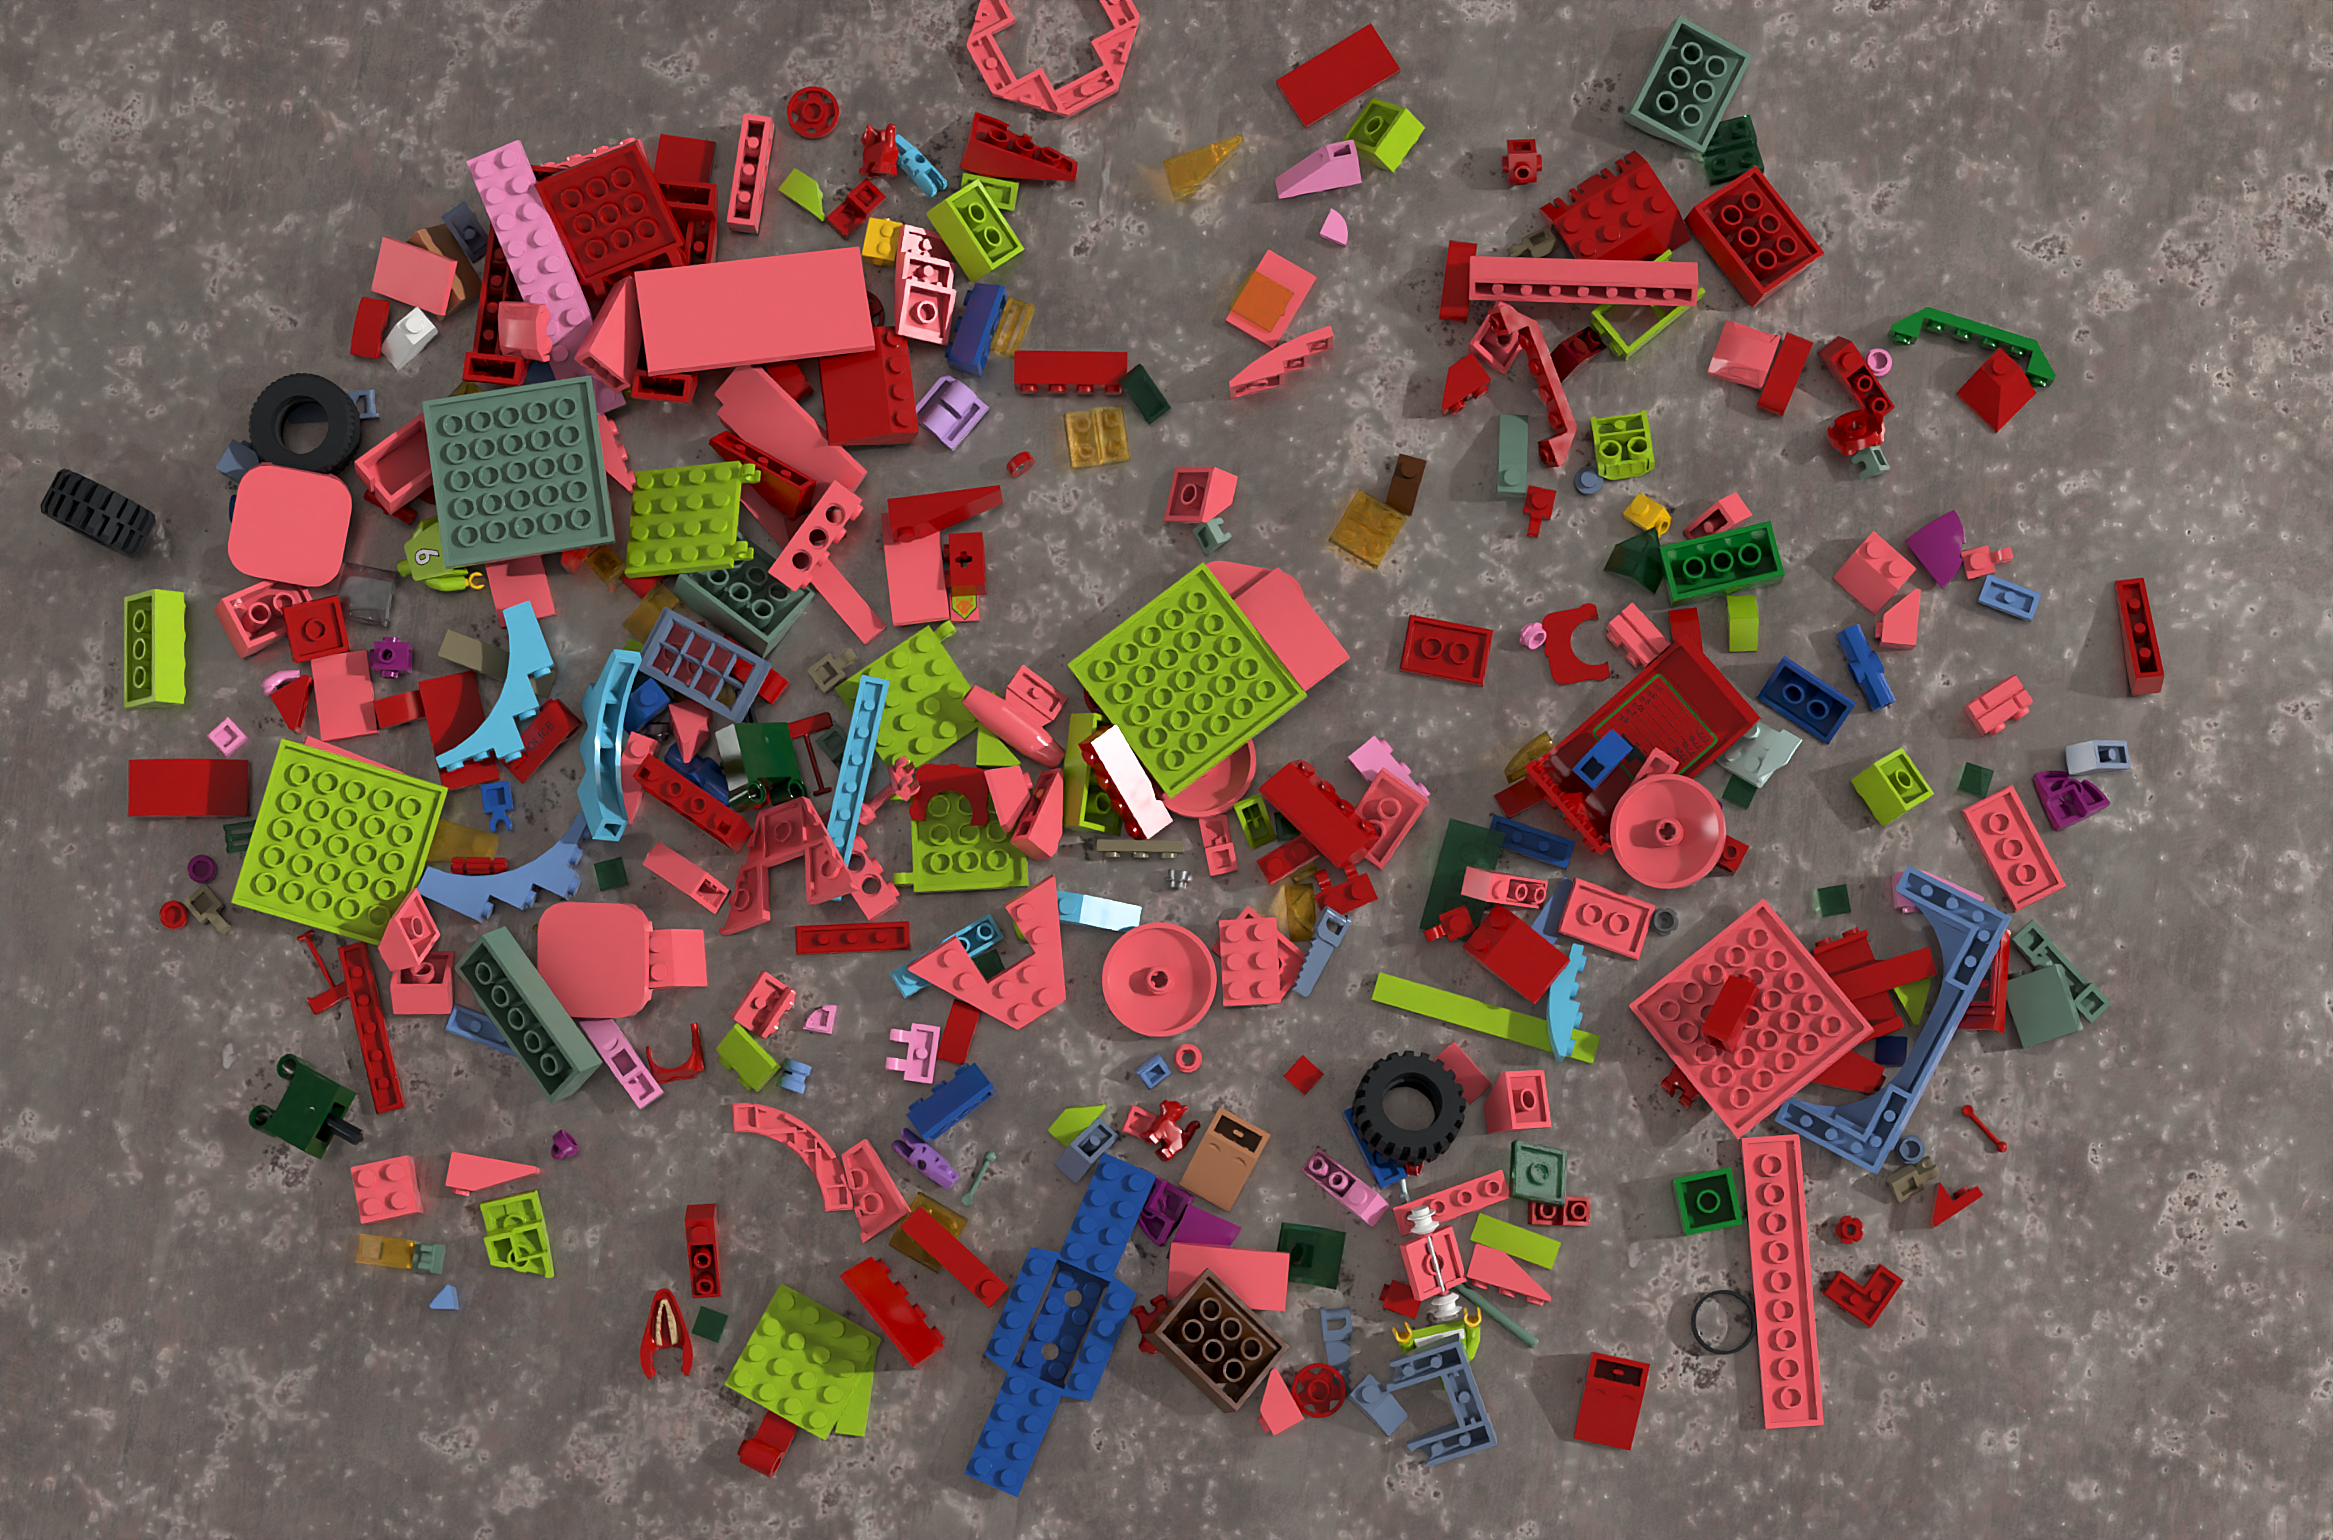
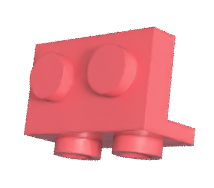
M761 970L730 1018L765 1040L777 1030L779 1026L778 1020L783 1012L789 1011L793 1006L796 991L764 970Z

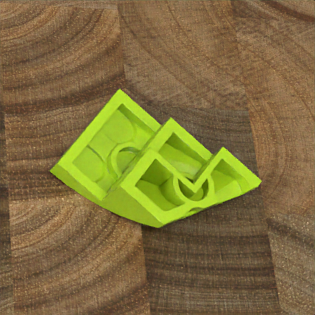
M537 1189L481 1201L480 1208L487 1230L484 1242L490 1264L502 1268L510 1267L519 1272L544 1275L545 1278H553L554 1269Z

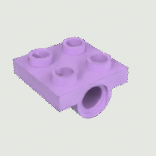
M946 372L916 405L918 424L952 452L989 410V407L979 400L972 390L959 380L952 378Z

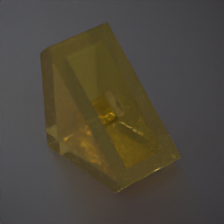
M608 545L598 546L583 559L611 592L622 584L626 576L625 570L628 566Z
M360 1234L356 1262L412 1270L416 1241Z

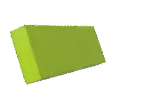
M1479 1213L1470 1237L1472 1242L1504 1251L1508 1255L1552 1270L1561 1245L1559 1241Z
M878 1350L875 1351L839 1416L835 1433L865 1437Z

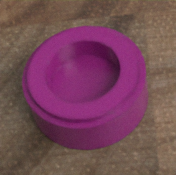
M197 855L189 861L187 872L193 881L199 884H207L216 877L218 867L211 857Z

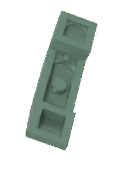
M2033 919L2011 939L2034 968L2035 965L2051 961L2052 965H2062L2077 1012L2089 1023L2095 1021L2112 1004L2052 943L2053 940Z

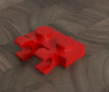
M1354 864L1342 867L1348 881L1332 887L1325 869L1314 873L1321 893L1314 895L1320 911L1325 906H1328L1343 915L1378 900L1368 874L1364 873L1359 876Z

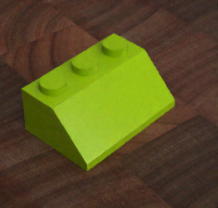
M979 179L926 212L933 226L972 284L1024 250V247Z

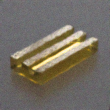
M1009 296L989 349L1014 359L1015 350H1019L1036 307ZM1012 306H1018L1003 345H997ZM1027 309L1012 350L1008 349L1022 311Z

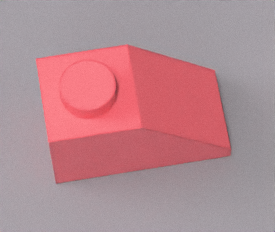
M1737 492L1716 502L1686 527L1683 533L1690 540L1733 530L1751 517L1752 513Z
M1914 589L1888 610L1880 621H1876L1874 638L1879 639L1878 647L1913 650L1916 646L1921 589Z
M693 699L668 704L670 726L684 763L690 762L710 737L709 725L713 724L711 709L705 708L704 705Z
M1277 1368L1272 1369L1260 1407L1262 1416L1257 1418L1265 1433L1271 1431L1273 1436L1304 1420Z

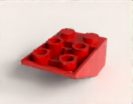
M1591 1352L1573 1438L1630 1451L1650 1364Z

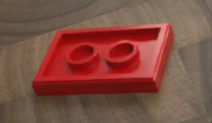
M1410 615L1399 671L1483 687L1494 630Z

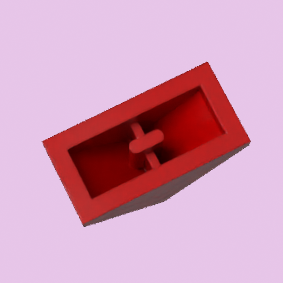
M303 675L270 694L288 728L299 735L314 686L313 678L308 675Z

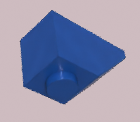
M651 677L629 696L623 728L629 736L631 732L638 733L664 711L668 704H672L675 701L658 680Z

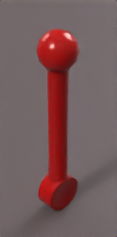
M1965 1105L1962 1108V1114L1965 1117H1970L1996 1144L1997 1151L2005 1152L2008 1148L2007 1144L2000 1141L1973 1113L1972 1106Z

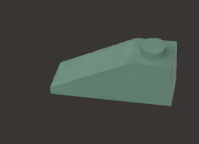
M1500 414L1496 498H1525L1528 415Z

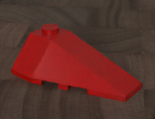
M978 112L974 113L963 147L960 168L965 169L971 174H980L986 177L1075 181L1077 161L1049 146L1041 148L1031 141V136L1024 133L1021 137L1008 130L1010 125L1001 120Z

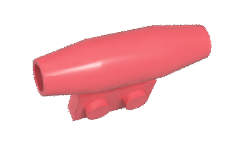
M1021 665L1005 687L1004 699L975 684L962 699L961 703L985 728L1022 755L1050 769H1055L1066 754V751L1042 726L1054 720L1068 697L1026 666Z

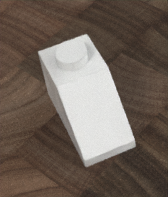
M417 306L394 326L381 345V352L399 370L441 334Z

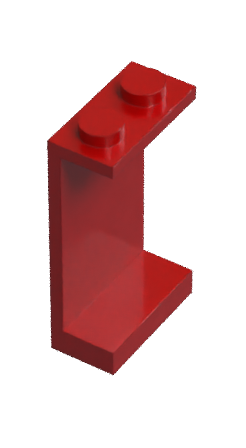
M1858 927L1843 932L1842 939L1832 942L1831 937L1818 941L1815 943L1816 948L1810 951V954L1829 977L1876 963L1867 940L1868 931L1866 929L1859 932ZM1888 991L1851 1002L1874 1029V1032L1857 1045L1904 1028L1901 1016L1897 1017Z

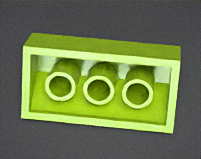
M152 589L124 597V709L170 708L184 704L186 688L184 686V670L186 667V660L184 658V642L186 639L184 630V614L186 610L184 592Z
M1096 713L1071 714L1063 769L1062 827L1075 831L1120 836L1122 818L1111 807L1108 794L1098 785L1096 774L1092 767L1082 758V751L1078 745L1102 726L1113 724L1107 716Z

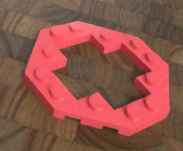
M980 0L966 47L992 96L1069 118L1118 92L1140 21V15L1132 0H1099L1114 28L1091 41V45L1103 66L1054 91L1042 67L1018 80L1015 78L992 36L1016 23L1005 0Z

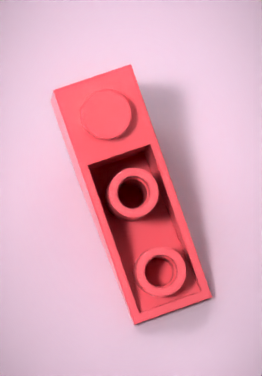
M605 413L598 415L606 474L633 496V487L637 485L633 470L627 471L624 461L628 460V456L623 444L618 445L614 435L619 434L615 421L613 418L608 419Z
M1467 866L1461 895L1486 902L1542 909L1548 881Z
M1475 1244L1466 1278L1471 1280L1470 1285L1486 1290L1487 1286L1491 1285L1499 1288V1294L1515 1298L1516 1293L1527 1296L1526 1302L1543 1306L1544 1301L1548 1303L1551 1301L1552 1297L1504 1251Z

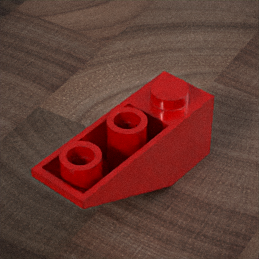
M1837 336L1817 352V355L1831 376L1860 410H1865L1866 414L1874 415L1873 411L1883 417L1895 408L1851 340Z
M716 1203L687 1205L684 1220L692 1298L721 1297L719 1228Z

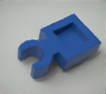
M503 781L480 785L484 813L486 815L493 814L489 823L491 831L497 833L496 825L499 821H505L506 829L511 831L513 824L511 819L506 816V811L514 810L510 782Z

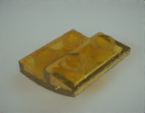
M1123 405L1096 407L1090 411L1066 412L1063 415L1071 470L1130 461Z
M1359 489L1328 541L1377 570L1408 517Z
M919 1191L909 1207L912 1212L901 1220L888 1245L938 1274L943 1266L900 1226L920 1205L958 1240L969 1219Z

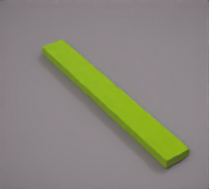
M1379 972L1371 1001L1553 1053L1548 1035L1547 1020ZM1573 1028L1570 1039H1574L1575 1044L1571 1057L1567 1055L1565 1057L1593 1064L1601 1036Z

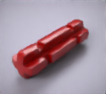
M453 857L450 867L453 874H463L464 871H467V874H491V871H494V874L507 872V860L504 857H494V860H491V857H467V860H464V857Z

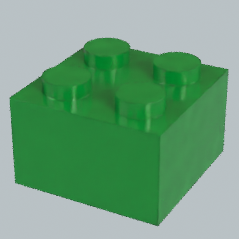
M1731 1167L1671 1180L1683 1237L1743 1224Z

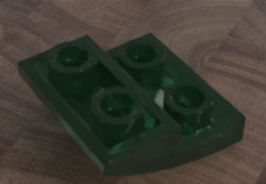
M1750 114L1719 122L1704 154H1701L1710 186L1733 181L1754 166H1757L1764 173L1765 167L1758 149L1757 136Z

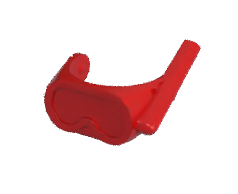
M698 1023L690 1024L692 1053L689 1059L677 1068L667 1069L656 1065L652 1060L650 1046L646 1047L650 1070L658 1084L693 1079L698 1075V1072L705 1069Z

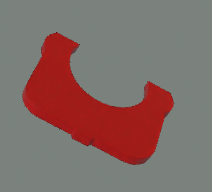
M1586 603L1580 606V608L1553 612L1546 615L1542 621V628L1546 632V639L1544 641L1545 656L1548 657L1551 676L1559 685H1570L1591 680L1604 681L1610 676L1608 661L1599 665L1586 664L1575 656L1571 648V636L1574 629L1584 621L1599 620L1597 608L1594 604Z
M924 764L917 770L915 781L918 779L920 790L913 796V803L909 808V815L912 820L926 821V809L931 799L939 793L954 791L965 796L971 804L972 819L969 825L985 827L989 820V814L986 810L989 787L983 769L961 767L958 764Z

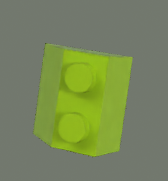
M1372 97L1341 142L1354 140L1358 155L1378 168L1394 172L1402 163L1403 158L1413 144L1417 142L1425 127L1407 108Z
M1902 747L1873 763L1851 779L1857 793L1863 797L1872 810L1873 816L1883 827L1897 820L1934 795Z
M738 1023L733 1026L716 1048L720 1054L717 1060L728 1071L733 1067L740 1074L737 1080L747 1091L753 1088L759 1092L783 1069Z

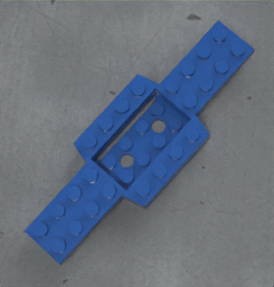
M1103 1152L1061 1251L1030 1248L984 1353L985 1356L1007 1372V1376L964 1472L965 1475L1018 1497L1061 1398L1068 1397L1092 1401L1138 1295L1114 1275L1157 1175ZM1058 1264L1059 1270L1019 1362L1014 1363L1054 1268ZM1108 1287L1104 1295V1298L1101 1302V1305L1098 1309V1312L1095 1316V1319L1092 1323V1326L1085 1339V1342L1082 1346V1349L1079 1353V1356L1076 1360V1363L1069 1376V1379L1065 1385L1064 1380L1067 1376L1073 1359L1077 1353V1350L1080 1346L1086 1329L1090 1323V1320L1093 1316V1313L1096 1309L1104 1288ZM1069 1290L1080 1292L1082 1300L1078 1306L1071 1307L1066 1304L1065 1295ZM1047 1343H1053L1058 1347V1356L1053 1360H1047L1042 1356V1348Z

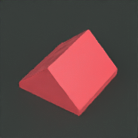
M1497 301L1493 306L1498 307L1504 305L1515 310L1506 301ZM1488 314L1471 340L1468 353L1472 352L1478 360L1505 375L1522 349L1518 341L1519 333L1517 330L1510 334L1497 336V333L1490 326V315Z

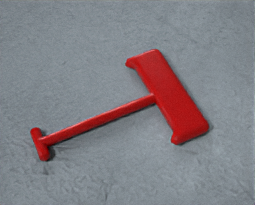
M824 712L787 723L791 740L804 737L819 790L814 791L813 795L818 796L831 792V787L824 788L808 735L830 729L834 726L830 713Z
M311 929L298 936L297 941L300 942L305 939L331 988L314 998L307 997L306 999L313 1014L318 1015L349 997L345 981L336 986L332 981L309 937L315 932Z

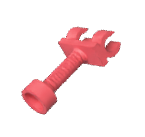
M903 756L895 761L894 766L890 765L887 768L891 783L867 803L863 801L859 818L860 823L863 825L869 824L876 817L874 811L893 794L907 801L910 799V796L918 793L920 790L918 779L911 786H907L913 782L912 774L915 770L913 761L907 767L902 768L908 764L906 756Z

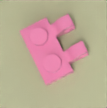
M912 1023L911 1031L891 1029L889 1041L908 1043L907 1060L887 1057L885 1070L905 1072L904 1081L932 1084L940 1027Z

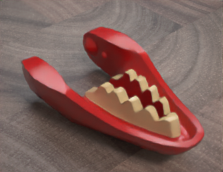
M666 1288L658 1290L653 1298L640 1347V1363L648 1380L653 1379L656 1374V1369L653 1367V1354L662 1348L674 1347L682 1349L683 1365L680 1368L684 1376H690L693 1361L692 1344L678 1303L672 1292Z

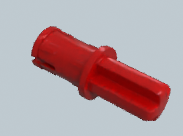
M367 488L363 496L364 500L376 505L383 510L385 515H388L387 510L375 498L374 491L370 492ZM404 505L393 513L392 516L410 526L416 521L418 512L408 505Z

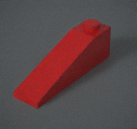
M726 430L709 440V445L726 462L739 461L742 465L755 464V471H761L760 482L748 484L772 507L781 511L782 514L796 518L810 509L816 480Z
M1000 485L887 499L893 542L909 543L1003 504Z
M2144 578L2116 580L2115 588L2123 647L2132 696L2160 693L2165 675Z
M920 1205L900 1226L988 1308L1009 1287Z

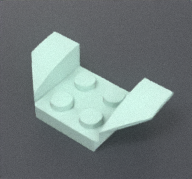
M1759 721L1721 754L1716 761L1721 767L1760 789L1776 769L1788 763L1802 742V739L1785 729L1779 733Z

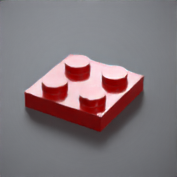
M338 595L281 607L293 663L350 651Z

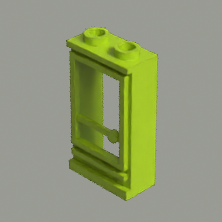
M1668 249L1655 261L1673 262L1671 250ZM1702 287L1698 290L1697 302L1704 297L1705 290ZM1600 304L1590 314V326L1599 336L1603 334L1610 342L1608 347L1615 356H1622L1626 361L1692 306H1676L1677 308L1665 316L1663 310H1659L1656 305H1650L1656 312V317L1662 320L1630 346L1604 317L1605 314L1618 304Z

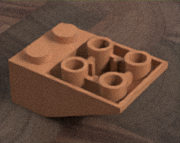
M1219 1107L1179 1185L1219 1208L1230 1212L1267 1145L1271 1134Z

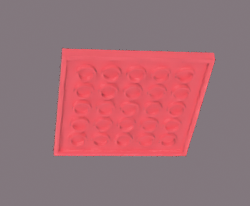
M1764 898L1628 1005L1737 1139L1874 1032L1871 1025ZM1739 974H1743L1755 980L1754 984L1758 986L1759 993L1735 1051L1731 1054L1706 1044L1700 1031L1729 975L1738 977Z

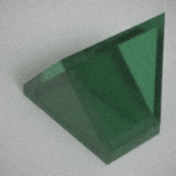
M1656 527L1616 544L1603 571L1655 595L1663 578L1659 549L1661 545Z

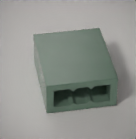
M2051 961L2035 965L2036 971L2025 974L2024 970H2020L2008 975L2006 999L2023 1049L2084 1030L2061 964L2052 965Z

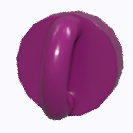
M560 1129L552 1136L554 1143L551 1148V1156L554 1159H562L565 1155L573 1157L580 1150L577 1141L566 1130Z

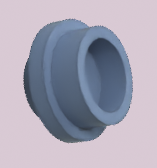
M1582 467L1575 475V485L1584 494H1594L1602 487L1603 477L1598 476V469L1596 467Z
M1909 1135L1897 1142L1895 1152L1901 1162L1916 1164L1923 1158L1925 1147L1918 1137Z

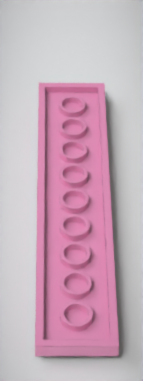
M516 140L466 161L523 301L546 304V308L549 310L550 322L546 327V335L552 341V349L547 355H550L549 364L556 380L591 375L598 415L628 404L623 390L615 393L574 360L594 319L563 243L534 186L537 180L521 141Z

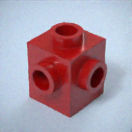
M1535 139L1507 140V156H1502V173H1507L1508 183L1526 185L1537 182V172L1542 171L1541 154L1537 155Z

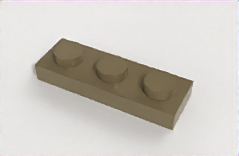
M1097 839V852H1103V857L1120 858V852L1131 853V858H1149V853H1160V858L1176 859L1177 853H1183V841Z

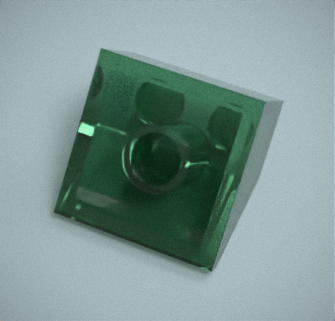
M1282 1222L1277 1251L1290 1253L1288 1282L1337 1290L1346 1232L1324 1227Z

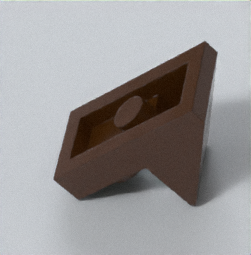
M1399 454L1384 509L1412 516L1427 463L1426 460Z

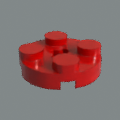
M1855 410L1837 417L1834 420L1835 426L1832 429L1829 426L1827 429L1830 444L1835 449H1839L1844 456L1852 455L1857 450L1870 446L1881 445L1884 442L1883 435L1886 431L1882 415L1873 411L1874 415L1866 414L1865 410Z

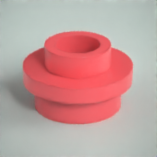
M1184 1044L1179 1046L1174 1052L1173 1061L1178 1070L1184 1073H1191L1200 1067L1202 1055L1196 1046ZM1189 1053L1193 1056V1061L1190 1064H1185L1182 1061L1184 1054Z

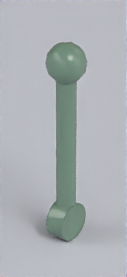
M993 1151L985 1153V1161L968 1193L962 1196V1204L969 1206L973 1203L972 1196L990 1162H993L996 1158Z

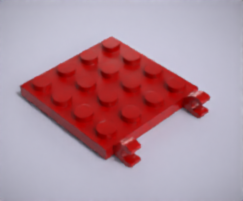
M638 140L535 182L534 186L582 285L591 283L598 300L606 298L611 290L609 282L604 278L608 275L663 253H667L672 267L685 266V262L688 261L684 251L680 248L686 241Z

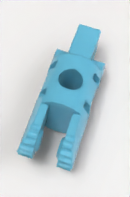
M901 135L895 136L896 146L898 147L897 165L929 198L935 196L938 190H945L948 187V182L916 147H913Z

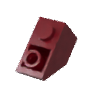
M1589 326L1562 341L1550 354L1561 383L1577 374L1607 348L1601 337Z

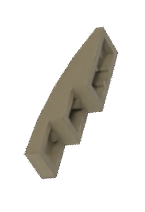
M447 629L438 652L440 658L465 666L467 669L505 683L510 652ZM550 669V674L535 679L534 675L528 676L535 695L548 699L558 672Z

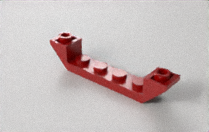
M1504 305L1488 309L1490 315L1489 323L1491 328L1497 333V336L1510 334L1518 330L1519 344L1526 351L1529 359V370L1536 378L1539 386V397L1546 405L1549 413V424L1556 432V434L1537 442L1540 448L1538 451L1539 456L1547 468L1559 467L1565 462L1577 430V425L1539 323Z

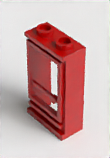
M2005 930L1999 942L2000 947L1992 960L1990 982L1982 980L1979 985L1983 989L1990 987L1989 1002H1970L1957 1029L1970 1033H1979V1030H1992L1998 1034H2004L2011 934L2009 930Z

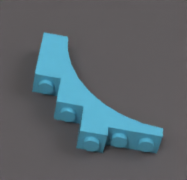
M530 601L503 610L509 634L510 657L507 678L502 693L489 717L473 735L456 748L436 757L441 770L446 768L448 772L460 769L464 767L463 761L471 758L475 762L484 760L491 756L490 751L495 750L498 760L505 759L507 763L522 757L520 752L526 750L514 718L519 716L520 721L536 715L535 710L540 709L528 676L534 675L535 679L551 673L549 668L555 667Z
M613 649L597 683L589 684L580 703L588 728L578 747L586 772L576 792L592 839L619 842L629 822L623 799L620 761L621 739L627 702L635 675L642 661L640 653L635 651Z

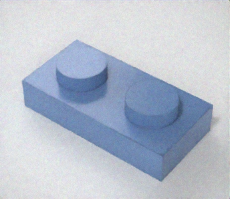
M1987 574L1977 602L2031 622L2042 594Z

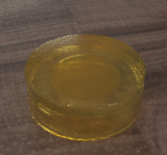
M1311 861L1291 873L1289 877L1296 884L1317 872L1318 868L1314 861Z

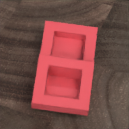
M1226 812L1215 817L1198 819L1210 876L1237 871L1238 866Z

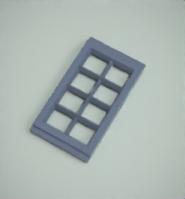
M664 607L640 652L642 661L638 670L736 723H742L773 664L679 613ZM674 623L690 631L680 650L665 642ZM695 635L711 642L702 661L686 653ZM716 646L732 653L723 673L707 665ZM661 647L677 655L668 673L652 666ZM738 657L754 665L744 684L728 676ZM683 658L698 666L689 685L673 677ZM704 670L719 677L710 697L694 689ZM725 681L741 689L731 708L715 700Z

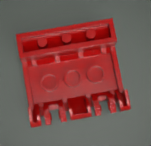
M1635 150L1624 156L1625 162L1622 159L1615 162L1616 168L1620 173L1619 175L1615 176L1607 168H1604L1600 171L1602 177L1596 173L1578 184L1577 190L1575 188L1570 189L1568 194L1573 203L1569 206L1557 197L1553 200L1554 205L1549 202L1539 208L1542 217L1550 229L1555 227L1575 259L1655 261L1668 249L1673 252L1691 241L1678 207L1649 163Z

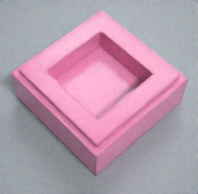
M229 717L207 735L227 758L248 739Z

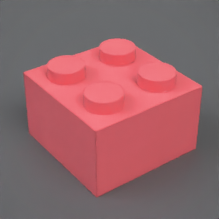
M405 1155L350 1167L361 1224L369 1226L424 1214L413 1157Z

